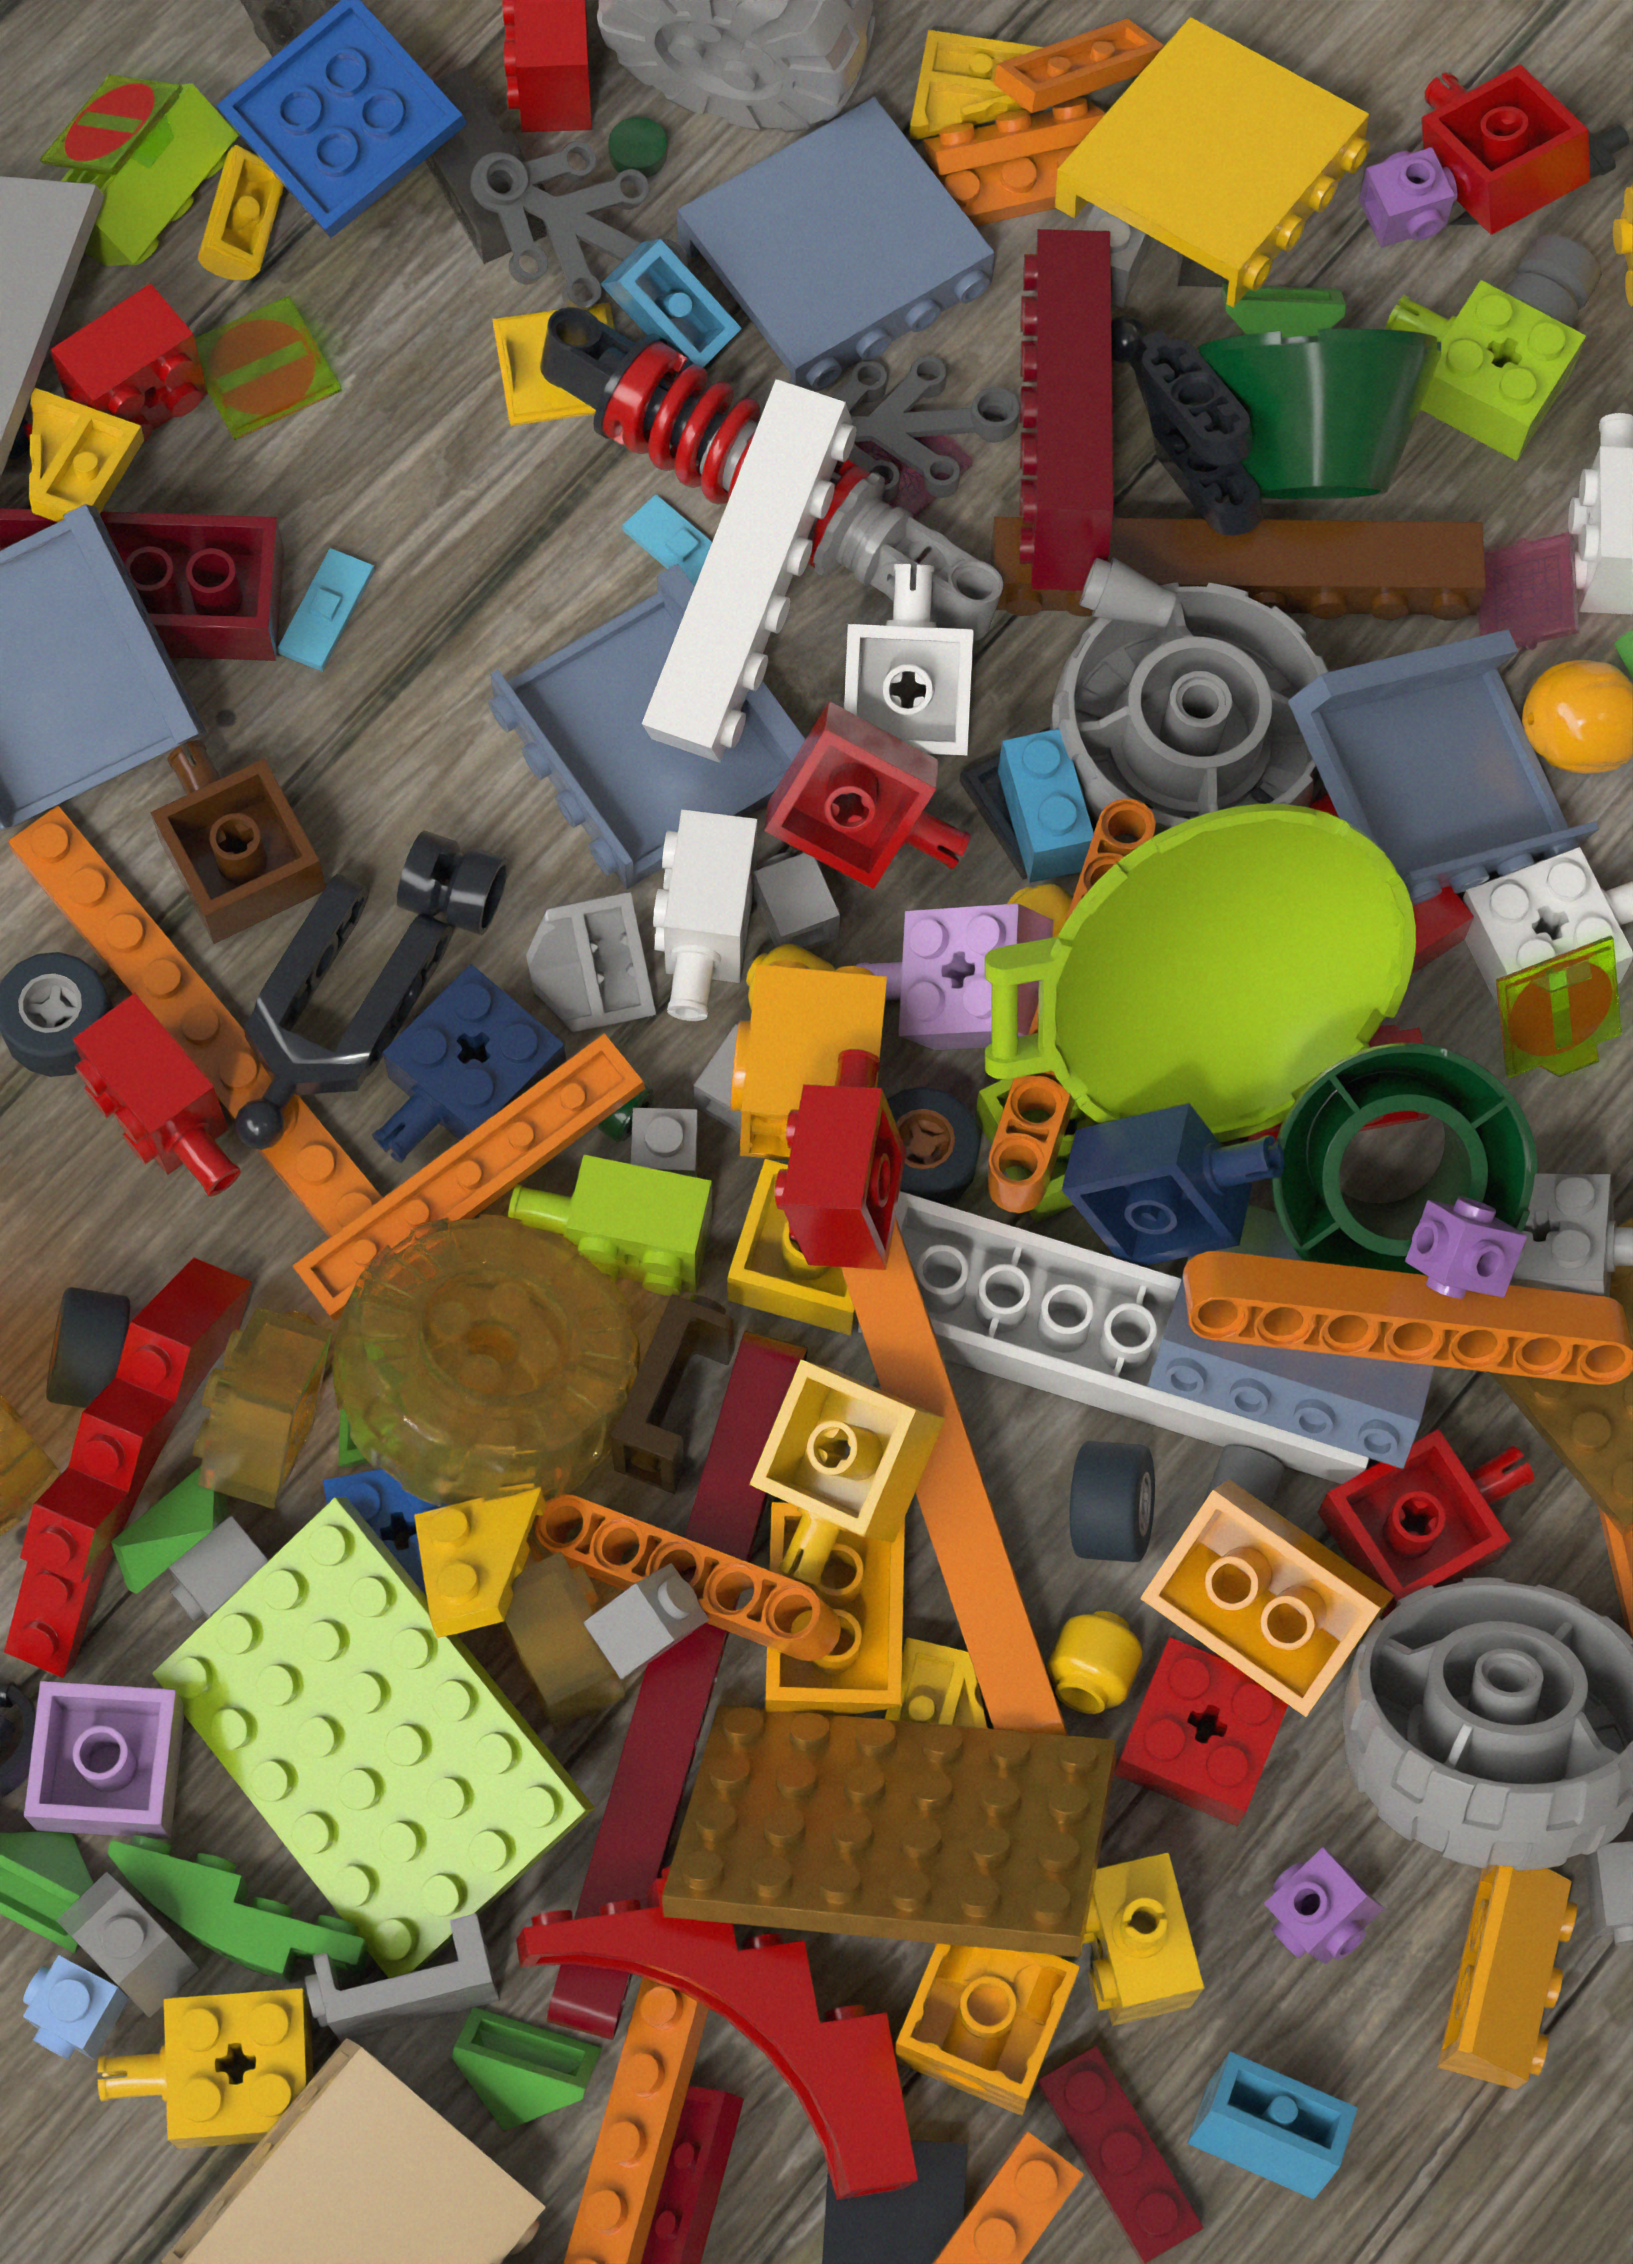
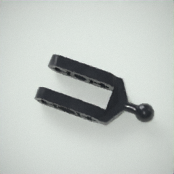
M1129 315L1115 317L1111 321L1112 359L1120 363H1129L1135 371L1136 380L1149 415L1158 460L1214 531L1223 535H1241L1253 530L1262 521L1263 511L1259 487L1239 462L1246 458L1253 448L1251 421L1247 411L1197 349L1188 341L1169 339L1162 329L1148 334L1145 325ZM1197 401H1206V403L1199 405H1189ZM1219 424V430L1215 431L1213 427ZM1185 443H1190L1192 447L1186 450ZM1204 468H1217L1209 472H1197ZM1229 494L1230 502H1223V497Z
M336 874L330 880L266 981L258 996L254 1011L244 1025L245 1039L272 1080L262 1098L247 1102L239 1109L234 1122L235 1132L246 1146L263 1150L273 1147L282 1139L286 1128L283 1111L294 1094L304 1095L359 1090L366 1076H369L383 1058V1051L392 1043L441 962L451 938L452 928L450 925L423 913L415 917L349 1024L336 1051L333 1052L290 1032L357 925L367 902L368 887L341 874Z

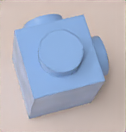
M58 1955L51 1969L42 1966L32 1978L23 1998V2003L29 2005L23 2017L35 2028L39 2029L33 2041L67 2060L70 2059L74 2050L95 2060L129 1998L117 1986Z

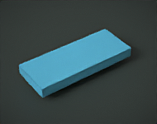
M655 494L622 525V529L666 569L678 563L695 587L712 541Z
M329 548L277 648L278 654L323 672L375 571L374 565Z

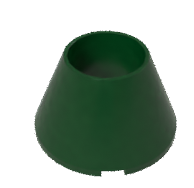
M1318 329V336L1282 338L1281 331L1218 339L1201 344L1196 348L1250 417L1253 448L1249 455L1239 462L1257 483L1261 498L1277 500L1345 499L1374 496L1388 492L1442 354L1441 342H1437L1436 336L1418 332L1385 329Z
M1394 1043L1372 1047L1340 1060L1315 1078L1299 1095L1285 1117L1276 1139V1143L1279 1142L1283 1152L1284 1171L1279 1178L1271 1179L1274 1206L1286 1237L1303 1261L1426 1275L1405 1262L1412 1244L1414 1231L1419 1225L1427 1200L1455 1205L1458 1197H1466L1482 1202L1496 1210L1494 1215L1496 1218L1520 1232L1525 1227L1530 1214L1528 1208L1533 1192L1535 1173H1537V1155L1532 1132L1522 1109L1513 1095L1490 1071L1474 1060L1443 1047L1420 1043ZM1397 1111H1418L1442 1120L1445 1143L1440 1164L1430 1180L1418 1191L1404 1199L1389 1203L1363 1202L1340 1191L1339 1170L1343 1154L1355 1134L1366 1124L1382 1115Z

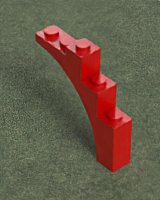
M193 1257L130 1322L116 1377L82 1412L68 1467L33 1504L20 1554V1559L27 1561L4 1653L61 1678H64L74 1667L87 1622L114 1553L111 1541L123 1532L155 1462L194 1393L218 1358L238 1335L252 1281Z
M671 1866L662 1869L663 1878L655 1879L645 1892L648 1904L646 1909H641L640 1900L631 1899L602 1905L599 1907L600 1916L573 1920L572 1910L545 1912L531 1917L532 1926L524 1927L516 1938L520 1967L575 1964L624 1971L676 1989L724 2017L766 2055L798 2097L822 2146L837 2200L901 2190L918 2180L887 2012L866 2016L864 2005L846 2006L825 2012V2022L820 2023L805 1940L784 1943L783 1934H766L744 1940L742 1942L744 1950L737 1951L733 1923L664 1917L662 1895Z

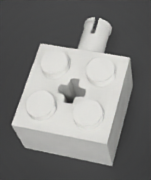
M1614 413L1600 420L1601 446L1592 468L1583 469L1579 498H1572L1570 502L1568 530L1569 534L1578 535V552H1573L1571 555L1570 589H1579V612L1633 615V416L1625 413Z
M894 564L893 620H887L886 626L848 624L844 709L926 754L967 755L973 630L936 628V622H930L932 572H934V566L917 565L916 590L911 591V564ZM904 672L915 673L916 683L926 685L925 697L915 698L913 708L907 709L902 707L901 697L891 695L890 689L892 683L902 682Z
M681 809L678 832L667 830L662 859V868L665 869L663 889L657 890L653 917V927H656L654 949L665 951L666 974H674L671 998L667 1008L668 1014L682 1020L700 1021L707 1018V1003L712 979L736 983L741 981L753 899V871L757 870V819Z
M1580 847L1468 889L1462 899V902L1474 916L1465 941L1505 1023L1508 1007L1519 987L1532 974L1550 963L1567 958L1588 959L1598 964L1604 970L1609 981V987L1622 981L1633 960V951L1620 927L1633 921V881L1604 891L1600 888ZM1563 964L1546 970L1549 1010L1567 1004Z

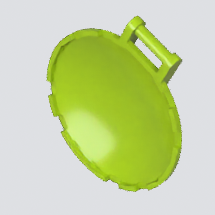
M1253 804L1222 809L1184 821L1149 839L1113 865L1079 901L1057 937L998 947L986 953L985 979L991 983V1043L985 1048V1071L988 1075L997 1079H1013L1053 1071L1062 1087L1068 1094L1071 1093L1070 1096L1076 1101L1079 1108L1099 1124L1190 1103L1219 1142L1249 1136L1271 1128L1284 1121L1299 1095L1321 1073L1340 1060L1369 1049L1368 1042L1381 1026L1385 1017L1394 1018L1398 1012L1408 987L1416 949V924L1413 905L1407 887L1391 860L1378 844L1349 822L1327 812L1288 804ZM1039 981L1038 1033L1018 1037V984Z

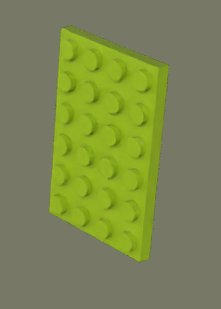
M335 1497L152 1673L163 1689L177 1691L184 1703V1716L341 1918L358 1926L356 1936L365 1939L368 1944V1953L389 1979L420 1971L453 1940L449 1920L476 1913L479 1916L595 1809L594 1805L457 1634L437 1638L430 1621L427 1597L347 1497Z

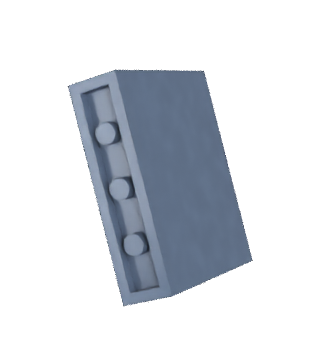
M875 97L677 209V236L679 244L690 258L699 253L702 254L791 373L790 384L807 390L826 388L839 377L844 369L861 359L863 361H870L877 358L886 351L892 341L911 330L913 332H920L928 328L937 320L940 313L960 301L964 304L974 301L992 283L995 252Z
M85 504L64 514V520L0 551V831H6L57 805L59 806L189 741L207 734L97 508Z
M678 563L657 575L658 593L509 681H506L498 669L490 674L493 698L488 701V704L498 724L506 733L513 729L517 732L526 745L521 748V751L531 771L539 780L545 777L550 779L559 794L555 795V801L566 821L573 828L580 824L583 826L592 839L588 847L599 868L607 876L615 872L626 889L662 868L667 830L678 832L681 809L746 818L768 804V801L805 742V738L763 680L756 691L748 690L740 711L746 714L743 732L735 748L726 747L720 763L651 739L642 726V721L695 588Z
M1509 629L1323 673L1288 700L1339 818L1363 831L1380 846L1404 881L1413 906L1437 896L1442 892L1441 888L1451 885L1454 893H1461L1482 884L1489 879L1490 874L1498 873L1499 877L1534 865L1537 861H1544L1579 847L1578 844L1599 830L1596 821L1572 828L1568 827L1534 749L1528 741L1523 725L1497 670V667L1518 652Z
M1249 1204L1240 1246L1216 1250L1303 1261L1286 1237L1277 1213ZM1196 1255L1189 1256L1188 1261ZM1182 1277L1148 1387L1403 1469L1421 1422L1434 1366L1201 1338L1192 1331L1188 1323Z

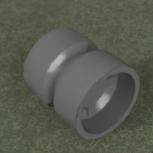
M1542 235L1534 240L1519 265L1517 277L1508 283L1503 292L1572 328L1579 310L1585 307L1597 287L1602 272L1600 264L1582 245L1566 237Z

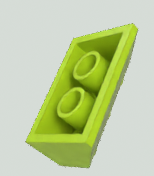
M193 83L151 88L155 98L153 109L140 130L121 147L101 158L91 161H76L60 180L61 182L95 184L104 195L84 253L105 266L138 265L149 258L158 247L159 240L156 237L168 222L177 220L191 207L194 201V197L191 194L203 179L210 178L224 166L227 156L226 151L239 136ZM113 116L103 129L133 133L143 120Z

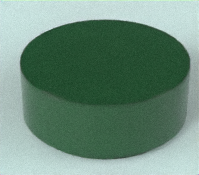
M632 117L619 122L612 129L608 139L610 162L618 173L627 169H634L641 172L646 178L655 175L662 169L667 159V138L665 132L656 122L644 117Z
M644 1084L645 1089L600 1122L598 1129L616 1142L625 1141L632 1134L633 1108H650L654 1099L653 1089Z

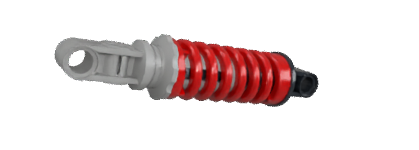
M566 307L555 311L548 320L540 361V371L543 377L552 385L564 389L596 410L593 426L597 434L605 439L612 438L623 446L626 445L627 449L633 453H649L653 466L663 471L675 470L679 482L687 487L696 488L701 486L705 498L711 503L717 505L728 503L758 426L757 421L760 415L759 403L753 398H744L727 415L734 396L732 385L725 381H718L700 398L707 383V372L705 368L697 364L683 370L676 380L673 381L677 372L680 373L688 358L670 347L667 341L659 335H647L635 344L584 309ZM849 459L844 462L838 472L839 474H837L840 463L837 460L829 481L834 483V494L829 510L823 519L815 517L807 538L812 541V551L808 564L815 568L814 571L822 577H827L841 565L846 566L848 570L854 572L855 580L865 586H874L885 593L893 602L895 586L894 564H911V591L916 590L917 565L934 566V572H932L930 622H936L938 628L972 629L973 641L983 638L989 631L1003 590V580L999 572L991 565L979 561L952 544L941 533L928 529L914 520L912 513L903 507L898 506L893 509L892 506L882 500L885 492L884 477L876 472H868ZM931 548V552L927 555L925 550Z

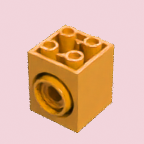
M778 960L771 963V965H756L751 1021L740 1020L738 1023L730 1108L732 1111L741 1112L740 1156L789 1160L791 1149L788 1148L786 1140L787 1119L791 1109H799L803 1084L835 1086L839 1065L838 1056L847 1049L865 1050L875 1054L880 1060L887 976H877L872 971L857 966H844L835 971L809 969L806 964L794 960ZM878 1072L876 1077L875 1088H877Z
M937 1943L896 2042V2063L1023 2116L1074 1988L1080 1966L1062 1959L1061 1955Z

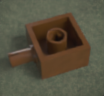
M195 740L186 743L192 754L190 758L195 766L190 765L181 746L174 749L167 759L187 795L150 813L165 853L213 944H216L322 893L326 885L320 860L265 758L224 778H220L206 752V746L202 741ZM242 849L243 851L239 854L234 853V851Z

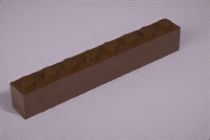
M994 517L991 540V566L999 572L1003 580V590L996 610H1006L1010 614L1017 616H1030L1040 611H1068L1075 616H1092L1093 610L1079 605L1083 591L1031 589V564H1019L1020 527H1031V524H1022V517ZM1112 518L1108 562L1115 557L1158 585L1178 582L1179 587H1207L1208 583L1231 586L1249 592V598L1270 609L1276 606L1284 613H1310L1320 619H1335L1345 614H1372L1375 618L1382 620L1399 619L1405 615H1433L1437 619L1451 621L1462 619L1467 615H1476L1486 589L1482 522L1262 520L1256 528L1248 533L1223 535L1214 531L1204 519Z

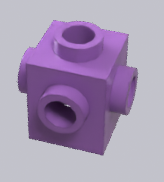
M1430 147L1415 153L1409 151L1398 152L1380 164L1367 167L1358 200L1382 248L1410 238L1415 241L1425 240L1437 234L1442 228H1445L1453 201L1457 199V186L1451 170L1446 166L1441 167L1433 148Z
M1458 1197L1455 1205L1427 1200L1419 1225L1414 1231L1412 1244L1405 1262L1429 1276L1426 1285L1441 1294L1463 1299L1466 1291L1469 1290L1504 1298L1527 1235L1494 1216L1496 1210L1482 1202L1466 1197Z
M1323 1847L1306 1864L1298 1862L1284 1871L1273 1886L1275 1893L1264 1903L1279 1920L1271 1928L1277 1938L1298 1959L1308 1952L1325 1965L1333 1958L1340 1960L1351 1954L1366 1936L1364 1928L1384 1910V1907L1341 1860Z

